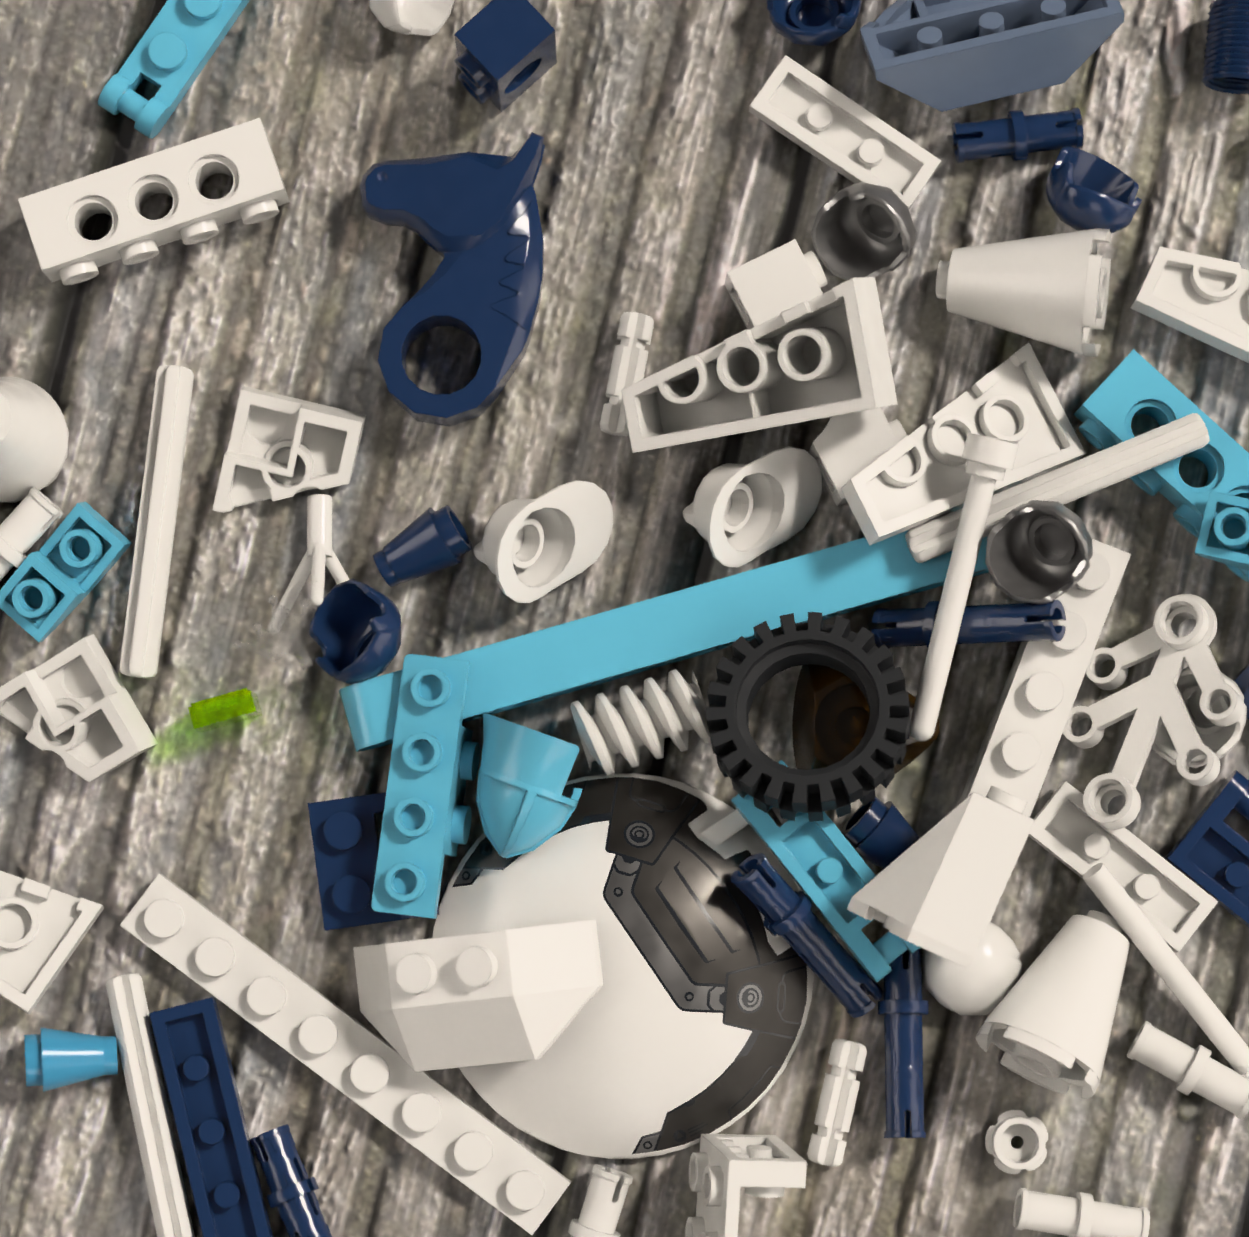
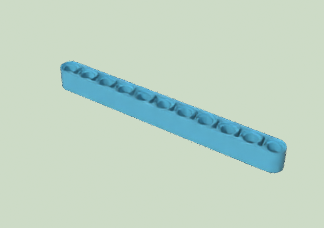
M909 530L870 546L864 537L444 657L470 661L462 723L483 718V712L494 715L728 648L741 636L749 642L755 638L753 627L765 621L770 630L781 627L780 616L794 613L795 623H808V612L822 613L823 620L836 617V615H843L944 586L952 551L926 562L917 563L912 557L906 542L905 535ZM987 537L982 538L973 577L989 573L985 564ZM402 670L357 682L339 690L356 752L393 744Z

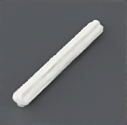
M177 365L159 366L156 371L119 666L121 674L137 678L155 677L158 670L194 374L191 369Z
M1198 413L1189 414L993 495L982 538L987 537L991 529L1007 513L1031 500L1058 501L1064 505L1205 447L1210 439L1203 419ZM963 508L912 528L906 533L905 537L908 548L917 563L926 562L953 550Z
M138 973L115 976L107 980L106 989L157 1237H195L142 977Z

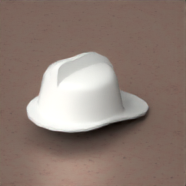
M788 446L772 451L749 464L726 463L712 469L702 479L696 491L694 502L684 508L683 517L708 542L712 555L723 566L738 568L789 540L808 523L816 511L822 493V474L817 460L804 449Z
M580 480L559 485L536 499H514L501 505L491 515L484 530L483 540L473 548L474 555L496 575L503 594L517 603H531L581 574L597 561L608 544L613 528V507L604 490L593 482Z

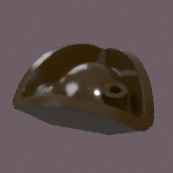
M808 664L802 665L792 717V738L796 769L811 770L825 768L841 761L855 750L867 729L870 710L865 696L857 684L846 675L827 666ZM908 692L911 720L916 697ZM937 719L934 734L930 739L917 741L910 735L909 739L906 740V755L902 765L896 763L894 774L914 761L936 740L940 733L939 719Z

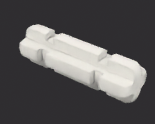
M624 312L620 317L617 339L621 340L620 345H615L606 389V397L609 398V403L603 405L600 420L601 431L607 434L629 436L621 389L644 379L648 359V351L645 350V345H650L654 328L653 318L646 314Z
M835 1039L832 1043L828 1064L832 1065L830 1074L825 1073L814 1122L815 1125H819L817 1134L812 1133L807 1152L809 1160L814 1163L838 1167L843 1161L847 1142L842 1140L844 1132H849L860 1086V1081L856 1080L858 1071L863 1072L867 1055L866 1046L861 1043L845 1039Z

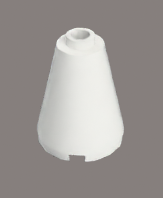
M1095 228L955 248L952 251L950 261H939L936 276V298L946 299L947 311L1083 356L1097 357L1101 345L1091 344L1089 340L1091 329L1104 330L1111 259L1102 258V255H1099V242L1111 243L1110 229Z
M0 377V502L15 503L23 500L29 494V490L32 487L40 491L57 478L68 455L69 430L59 406L44 389L21 378Z
M1095 910L1088 911L1086 916H1071L982 1023L975 1037L979 1047L987 1052L992 1042L1005 1052L1000 1064L1035 1084L1064 1095L1067 1094L1071 1084L1082 1086L1080 1098L1089 1099L1092 1097L1100 1084L1130 947L1129 940L1121 934L1123 929L1116 920L1105 913Z

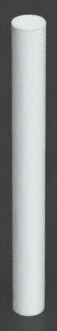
M1102 862L1091 867L1082 877L1085 883L1231 1067L1241 1075L1249 1072L1248 1045Z

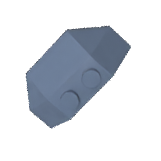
M897 0L885 9L875 22H868L860 28V35L877 81L943 112L1065 83L1124 22V11L1119 0Z

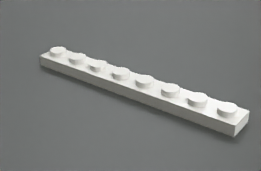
M163 874L157 875L120 924L121 927L529 1234H534L570 1185L571 1181L428 1073L425 1071L415 1072L391 1045Z

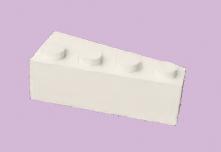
M875 277L849 279L820 296L793 306L764 323L739 332L708 350L692 355L621 389L632 453L898 405Z

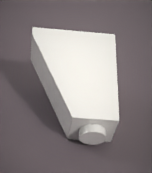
M992 785L986 797L975 792L971 793L855 893L847 910L869 921L875 919L884 923L883 927L894 935L969 969L1035 821L1022 814L1027 802Z

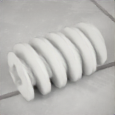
M676 669L669 671L666 692L660 688L652 677L645 679L643 699L641 700L638 699L628 685L619 688V707L616 708L603 693L597 694L595 696L594 715L591 716L579 701L571 703V712L590 771L591 762L597 761L607 775L615 774L616 754L618 753L623 755L631 767H637L640 762V746L643 745L649 749L657 760L664 758V741L668 737L671 738L681 752L688 750L689 731L693 729L705 744L711 743L706 721V706L693 670L692 683L690 684L686 682Z

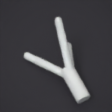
M314 494L307 497V551L268 624V631L271 634H277L280 631L310 573V601L314 606H319L323 603L325 564L336 584L350 580L332 549V496Z

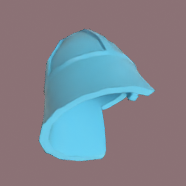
M483 712L484 740L481 766L478 772L476 803L484 834L501 857L510 858L538 848L563 828L576 809L583 789L573 788L570 798L563 796L562 792L580 749L575 744Z

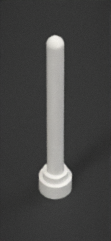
M969 432L967 434L962 458L968 460L965 472L970 473L971 477L910 720V735L917 741H926L934 734L996 481L1004 480L1006 469L1013 470L1019 444Z

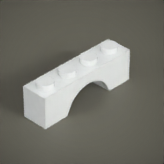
M796 239L728 271L725 280V286L747 329L764 323L793 306L822 295L821 288L828 284L825 273L812 251L803 254ZM881 408L830 417L827 426L811 445L809 452L817 460L822 478L837 507L847 503L841 488L855 475L907 436L897 419L888 423Z

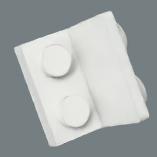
M701 1134L700 1152H693L689 1162L690 1189L692 1192H697L696 1217H688L685 1237H737L740 1187H745V1193L755 1197L784 1196L785 1188H805L807 1161L776 1135Z

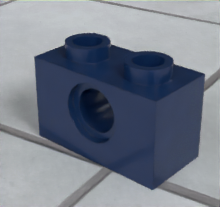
M492 0L454 34L458 54L455 63L462 71L457 76L459 81L480 104L483 105L490 99L501 112L557 63L555 29L528 0Z

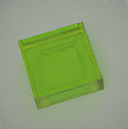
M248 688L191 703V707H188L193 728L201 733L263 715L257 694Z

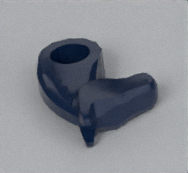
M531 132L512 157L465 152L429 158L390 160L373 164L362 177L360 183L362 207L371 220L385 225L408 228L418 234L433 250L444 258L435 273L423 287L402 306L384 327L378 356V363L392 399L417 421L451 427L481 416L498 398L525 356L540 305L544 269V240L537 198L533 188L545 148L543 144L544 137ZM437 326H453L466 331L478 342L481 349V363L476 376L465 388L451 394H432L419 389L406 374V357L411 344L423 332Z

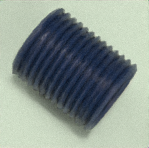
M1216 0L1209 6L1210 11L1208 15L1210 17L1208 18L1209 24L1207 25L1208 30L1206 32L1208 35L1206 37V49L1204 50L1206 54L1204 56L1205 61L1203 62L1205 66L1203 67L1204 72L1202 74L1204 77L1201 81L1206 87L1215 91L1231 94H1249V0Z

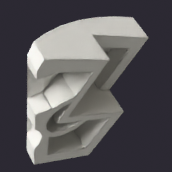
M243 386L240 390L228 450L224 454L212 510L225 513L243 505L272 499L273 502L293 497L299 492L317 488L324 490L349 484L366 415Z
M94 634L82 638L38 667L23 672L0 687V715L28 733L25 739L42 751L49 750L60 755L67 768L88 782L100 778L158 744Z

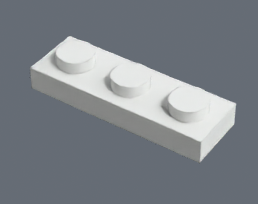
M787 55L783 57L749 107L751 114L854 184L864 182L891 188L909 209L941 163L940 159Z
M1067 781L1062 782L1034 818L1035 821L1028 835L1030 838L1081 878L1091 867L1102 862L1174 952H1180L1218 903L1215 898L1125 827L1114 830L1107 829L1093 820L1085 811L1083 794Z

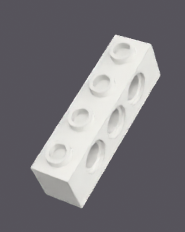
M260 118L18 199L41 270L51 282L62 280L63 285H73L90 280L99 274L97 267L122 259L124 265L147 261L159 254V246L182 239L185 245L206 241L219 234L218 226L242 219L243 224H255L268 220L279 213L278 206L290 202L267 133ZM223 173L233 178L232 189L223 198L208 199L201 195L202 185L211 175ZM164 193L173 197L172 208L165 217L150 220L142 216L143 204L150 196ZM99 213L112 216V227L105 237L98 240L83 238L82 228L89 217Z

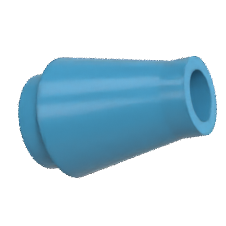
M40 1027L41 1034L24 1035L26 1087L43 1086V1092L96 1077L118 1074L116 1036H97Z

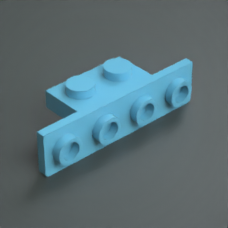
M407 654L404 657L371 907L374 911L436 919L444 857H456L458 844H466L468 841L472 812L470 806L463 805L466 780H475L480 759L479 743L471 742L473 730L462 726L470 661L417 654Z

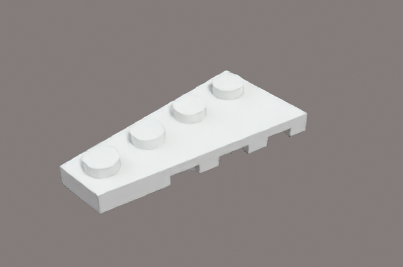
M1160 246L1150 263L1131 309L1249 363V270L1242 269L1240 263Z
M1029 342L953 402L933 415L914 432L907 435L855 475L841 488L869 546L963 508L971 477L970 473L965 472L968 460L962 458L968 432L1019 444L1013 470L1006 469L1004 480L996 481L993 495L1073 463L1086 454Z
M0 871V996L30 1015L103 911V905L54 890L50 886L28 878L23 879Z

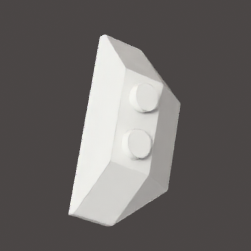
M596 919L353 947L360 1012L415 1072L540 1059L569 1026L585 1003L591 1000L603 986Z

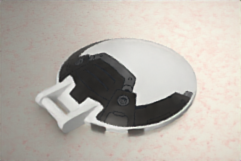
M615 773L612 775L585 776L566 782L562 792L563 796L570 798L573 788L583 789L577 807L563 828L535 850L504 858L498 854L484 833L475 841L461 860L448 883L439 906L440 915H437L432 938L596 919L603 986L591 1000L585 1003L573 1021L546 1053L537 1060L459 1068L475 1091L499 1115L537 1140L565 1151L591 1157L638 1159L660 1156L700 1143L701 1134H717L750 1111L766 1095L783 1073L796 1050L806 1024L812 999L814 972L782 936H778V934L773 936L765 928L762 913L739 887L732 883L731 877L733 872L740 871L745 876V872L738 866L748 857L756 853H763L767 857L768 862L794 891L799 892L803 890L738 810H734L728 804L707 792L679 781L653 775ZM772 808L782 825L788 821V819L780 817L778 808ZM812 903L811 911L814 913L818 909Z

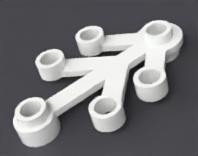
M1180 594L1166 599L1155 613L1152 628L1113 648H1098L1094 650L1086 670L1087 677L1097 687L1103 690H1113L1124 683L1129 667L1158 655L1151 675L1088 707H1073L1063 730V735L1071 743L1079 748L1087 749L1094 747L1102 740L1105 728L1135 714L1112 773L1098 775L1092 779L1083 795V805L1087 814L1107 829L1124 828L1137 817L1141 807V798L1136 790V786L1162 720L1178 754L1176 768L1183 778L1192 785L1205 786L1213 782L1219 774V758L1208 746L1202 743L1177 688V682L1185 662L1187 661L1202 691L1199 701L1200 709L1213 724L1229 726L1237 722L1243 713L1244 703L1241 696L1230 685L1225 683L1209 648L1217 632V617L1213 608L1199 596ZM1188 619L1196 620V626L1191 633L1184 637L1178 636V628L1183 621ZM1107 660H1114L1115 668L1113 672L1107 677H1098L1100 665ZM1224 695L1230 696L1231 703L1229 708L1220 714L1213 713L1212 706L1215 700ZM1084 718H1091L1092 725L1090 730L1085 735L1075 736L1076 724ZM1198 755H1206L1207 765L1204 770L1196 774L1190 773L1189 764L1191 760ZM1119 795L1125 796V805L1122 810L1117 814H1109L1108 804L1111 799Z

